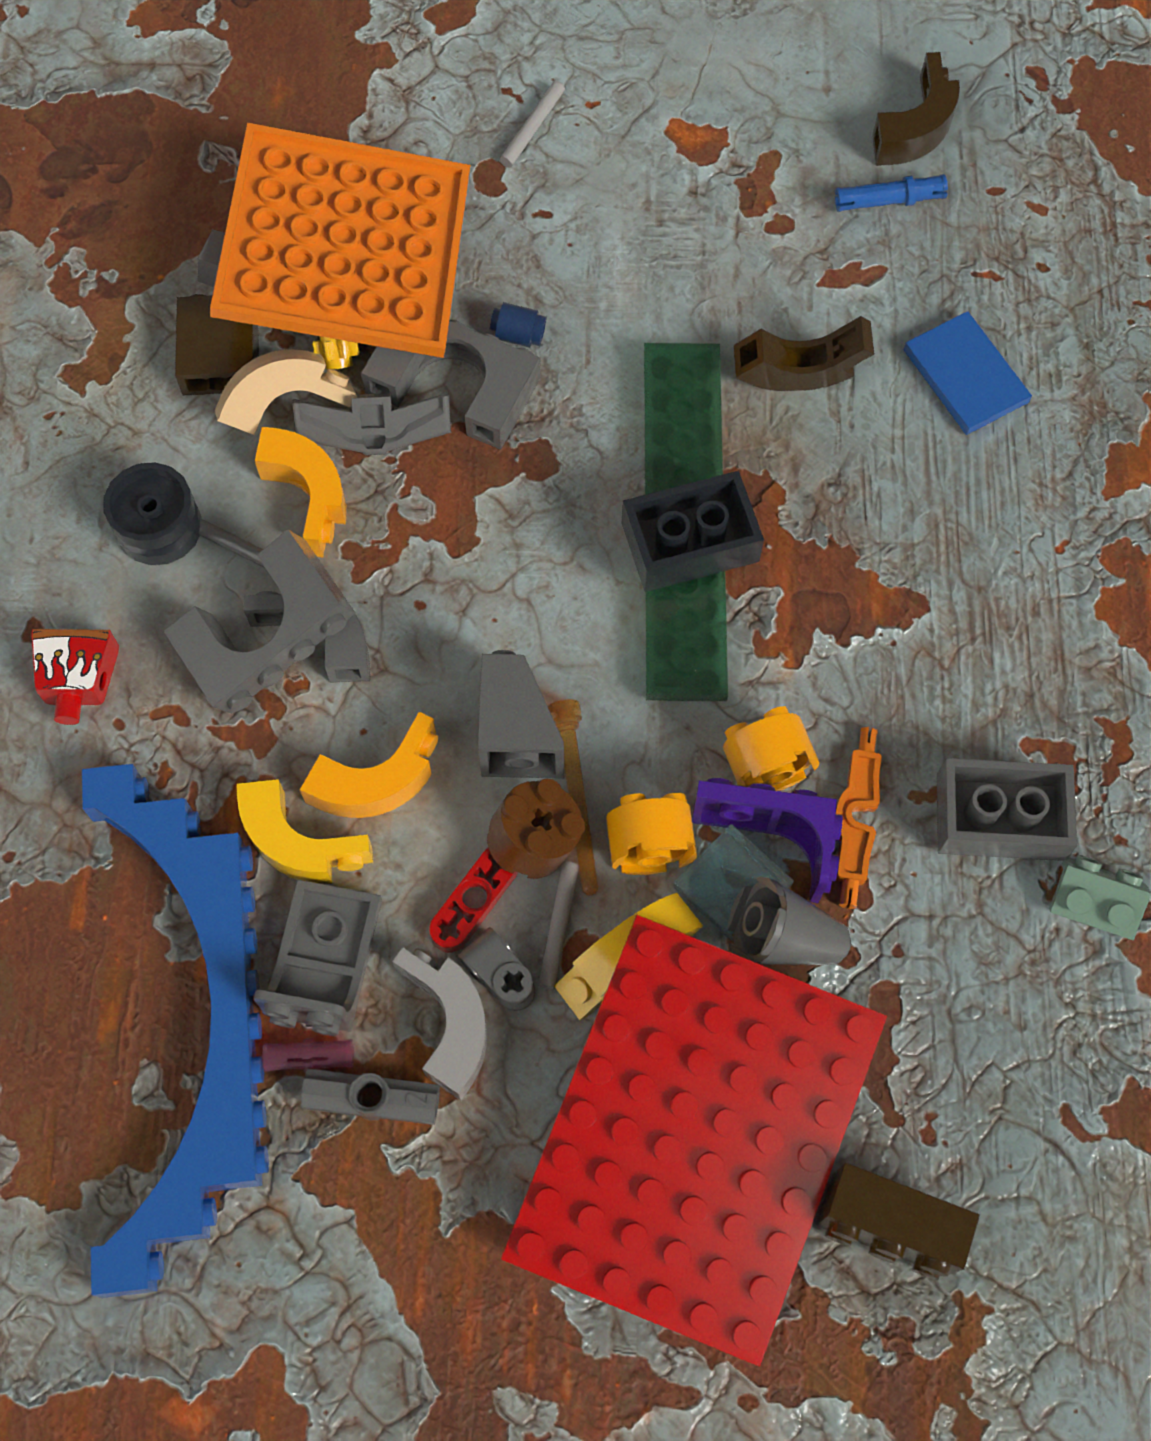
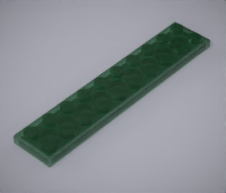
M644 343V495L723 475L720 344ZM725 571L645 592L646 700L727 701L728 663Z

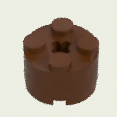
M549 778L542 779L541 781H528L514 787L493 814L489 825V833L487 834V844L491 855L504 870L512 874L516 871L528 875L527 878L539 879L552 874L560 867L580 841L581 835L585 830V822L576 802L561 788L557 781Z

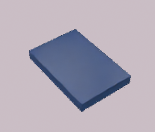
M968 311L905 342L904 352L966 435L1030 402L1031 393Z

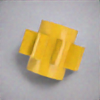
M319 336L320 340L312 341L313 352L322 355L326 363L325 370L353 366L352 356L360 355L358 343L321 336Z

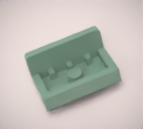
M1077 855L1075 860L1067 857L1061 864L1063 872L1049 907L1050 912L1134 941L1151 897V891L1142 882L1143 877L1125 869H1118L1117 874L1101 869L1102 863L1087 856Z

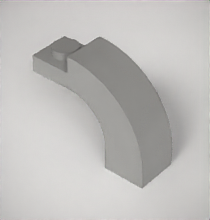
M402 947L392 961L396 972L433 996L446 1013L444 1036L437 1049L422 1068L428 1079L462 1101L476 1080L486 1053L487 1026L480 996L465 971L449 957L439 971H437L435 968L438 964L427 954L420 950H416L412 954Z

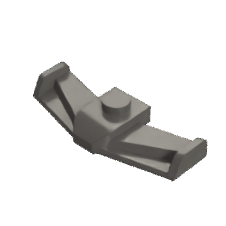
M449 392L394 409L391 406V393L352 395V411L297 399L292 401L295 433L305 436L319 445L361 452L365 456L385 455L388 451L451 433Z

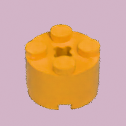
M786 706L776 707L767 711L763 715L764 719L749 725L746 722L738 723L725 731L727 740L723 744V750L738 786L749 787L752 784H767L774 787L775 791H781L805 779L804 770L812 765L814 771L819 767L818 757L801 717L797 714L789 713Z
M640 793L625 795L620 798L621 806L614 808L606 815L612 868L615 870L621 865V871L624 874H658L667 872L666 864L678 861L679 868L691 864L697 858L690 806L687 803L686 795L683 793H670L661 798L646 799V796Z

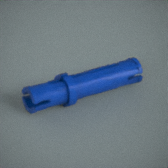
M945 174L916 179L911 175L904 176L903 180L844 188L838 187L835 189V194L838 195L835 196L836 209L838 212L851 209L905 203V206L915 205L916 201L945 199L948 194L946 192L948 190L947 178Z

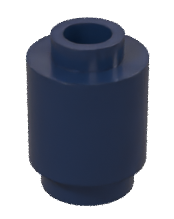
M503 302L501 309L494 308L489 330L495 331V337L500 341L528 348L531 347V344L540 346L547 316L539 315L538 310Z

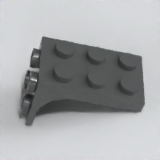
M297 880L271 981L266 991L256 990L254 1000L261 1008L262 1013L270 1017V1023L287 1028H295L296 1022L313 1025L312 1030L314 1032L329 1036H338L339 1030L351 1032L382 903L381 895Z

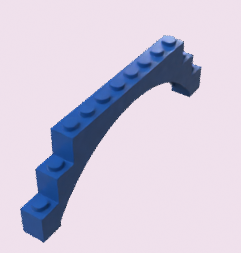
M133 764L82 769L83 810L93 822L105 821L131 838L157 862L182 897L197 930L206 962L211 998L210 1045L204 1080L196 1107L175 1156L156 1187L134 1215L103 1246L90 1247L91 1295L100 1298L158 1292L157 1280L163 1279L164 1259L162 1252L156 1251V1244L211 1238L210 1226H216L217 1206L215 1198H209V1192L262 1186V1174L269 1172L267 1146H260V1128L266 1127L267 1116L264 1100L258 1101L257 1083H264V1065L262 1056H256L255 1040L262 1038V1024L259 1012L254 1013L253 996H255L256 990H260L257 970H251V954H257L255 928H249L248 914L249 912H255V895L253 887H247L246 875L247 871H253L252 850L250 846H245L238 833L196 837L201 834L198 811H193L185 798L148 802L149 787L146 777H141Z

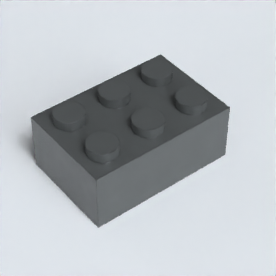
M946 758L937 773L938 854L1064 861L1077 847L1074 765Z

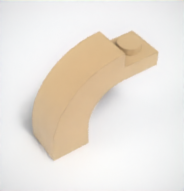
M279 350L261 355L239 369L225 386L215 413L217 421L255 435L267 406L284 393L297 390L309 391L347 407L351 406V397L356 393L351 383H348L349 378L344 374L332 369H328L327 373L323 372L326 363L322 355L305 350Z

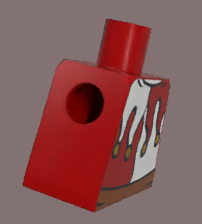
M32 629L36 692L45 704L56 705L55 722L64 725H76L80 721L81 705H101L104 702L119 653V644L110 630Z

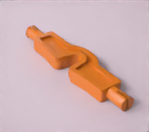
M869 727L860 729L859 749L854 750L850 757L847 787L836 804L835 814L843 816L839 839V863L836 881L842 882L839 906L845 908L848 904V909L857 908L859 885H863L867 880L869 860L876 835V830L873 826H868L854 820L852 813L860 811L874 812L877 810L880 802L879 775L882 756L879 753H875L878 730L871 728L869 732Z

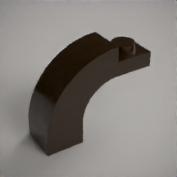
M926 52L920 74L923 103L908 111L877 113L872 134L876 166L897 165L917 160L934 150L948 133L959 98L960 84L959 80H949L948 68L942 66L940 52Z
M862 316L826 336L813 340H786L761 328L733 345L736 378L755 387L774 391L815 390L841 383L855 376V365L874 355L871 321Z

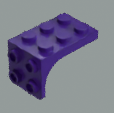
M710 778L707 781L699 780L693 806L692 823L774 834L794 842L804 852L810 864L811 888L809 902L819 903L823 893L830 892L832 881H836L839 856L831 854L834 852L836 840L840 839L843 820L841 814H835L837 799L817 797V793L804 789L788 793L775 791L774 787L767 784H752L749 787L732 785L731 781L723 778Z

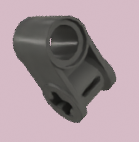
M489 927L457 955L468 972L481 985H484L501 1005L508 1010H523L534 1000L535 986L530 972L492 928ZM510 981L515 984L521 983L523 990L518 994L514 990L508 991L506 984Z

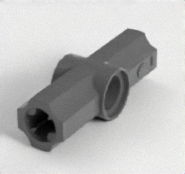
M307 1069L301 1092V1108L361 1116L367 1120L388 1119L435 1125L439 1106L440 1085L381 1078L373 1073L354 1075ZM369 1087L380 1088L382 1090V1098L376 1106L367 1108L360 1105V1096L365 1089Z

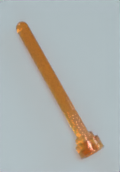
M572 699L560 700L549 704L548 708L564 741V768L568 794L576 802L585 822V830L576 845L582 891L584 894L592 896L597 893L599 886L576 729L579 728L582 713L579 701Z

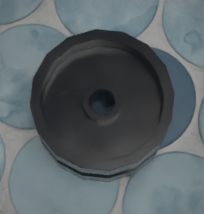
M157 462L139 463L123 470L110 482L104 495L103 512L123 551L135 561L148 565L169 564L183 558L196 545L200 536V519H202V516L184 476L174 468Z

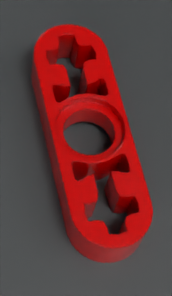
M488 847L430 923L429 931L432 942L436 948L443 952H456L466 945L518 875L516 871L512 874L504 869H499L492 878L493 884L497 885L496 889H493L487 880L478 877L482 873L487 879L493 870L491 862L493 856ZM479 887L486 892L487 900L484 905L479 908H470L464 904L462 900L463 895L469 888ZM456 906L464 916L471 918L472 921L468 923L462 917L456 927L459 936L456 939L449 936L446 940H442V931L439 927L442 924L449 927L457 919V912L452 909Z

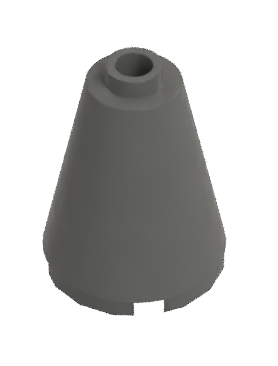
M761 876L755 878L758 882L753 887L745 885L732 905L728 919V930L734 932L735 944L729 943L730 951L755 963L836 965L850 951L851 938L846 925L774 879Z

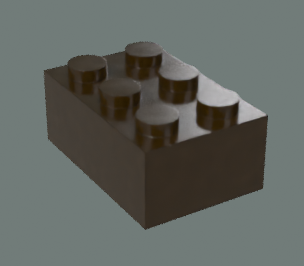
M845 1163L832 1175L816 1226L826 1229L825 1237L847 1246H851L852 1241L859 1242L870 1247L868 1254L890 1263H895L896 1258L913 1263V1272L933 1280H939L940 1276L948 1277L950 1274L964 1270L980 1214Z

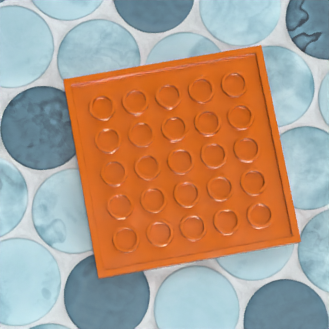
M247 123L210 306V317L444 358L470 165Z

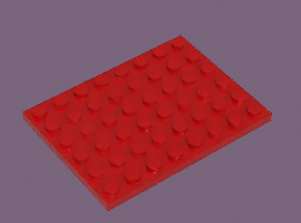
M636 915L502 1253L501 1260L760 1367L887 1016Z

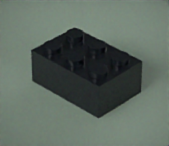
M739 471L623 500L621 523L645 592L760 561L764 538Z

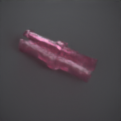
M310 1037L304 1038L303 1042L264 1043L263 1068L265 1072L303 1069L304 1073H306L307 1069L353 1068L354 1066L353 1039L314 1042V1038Z

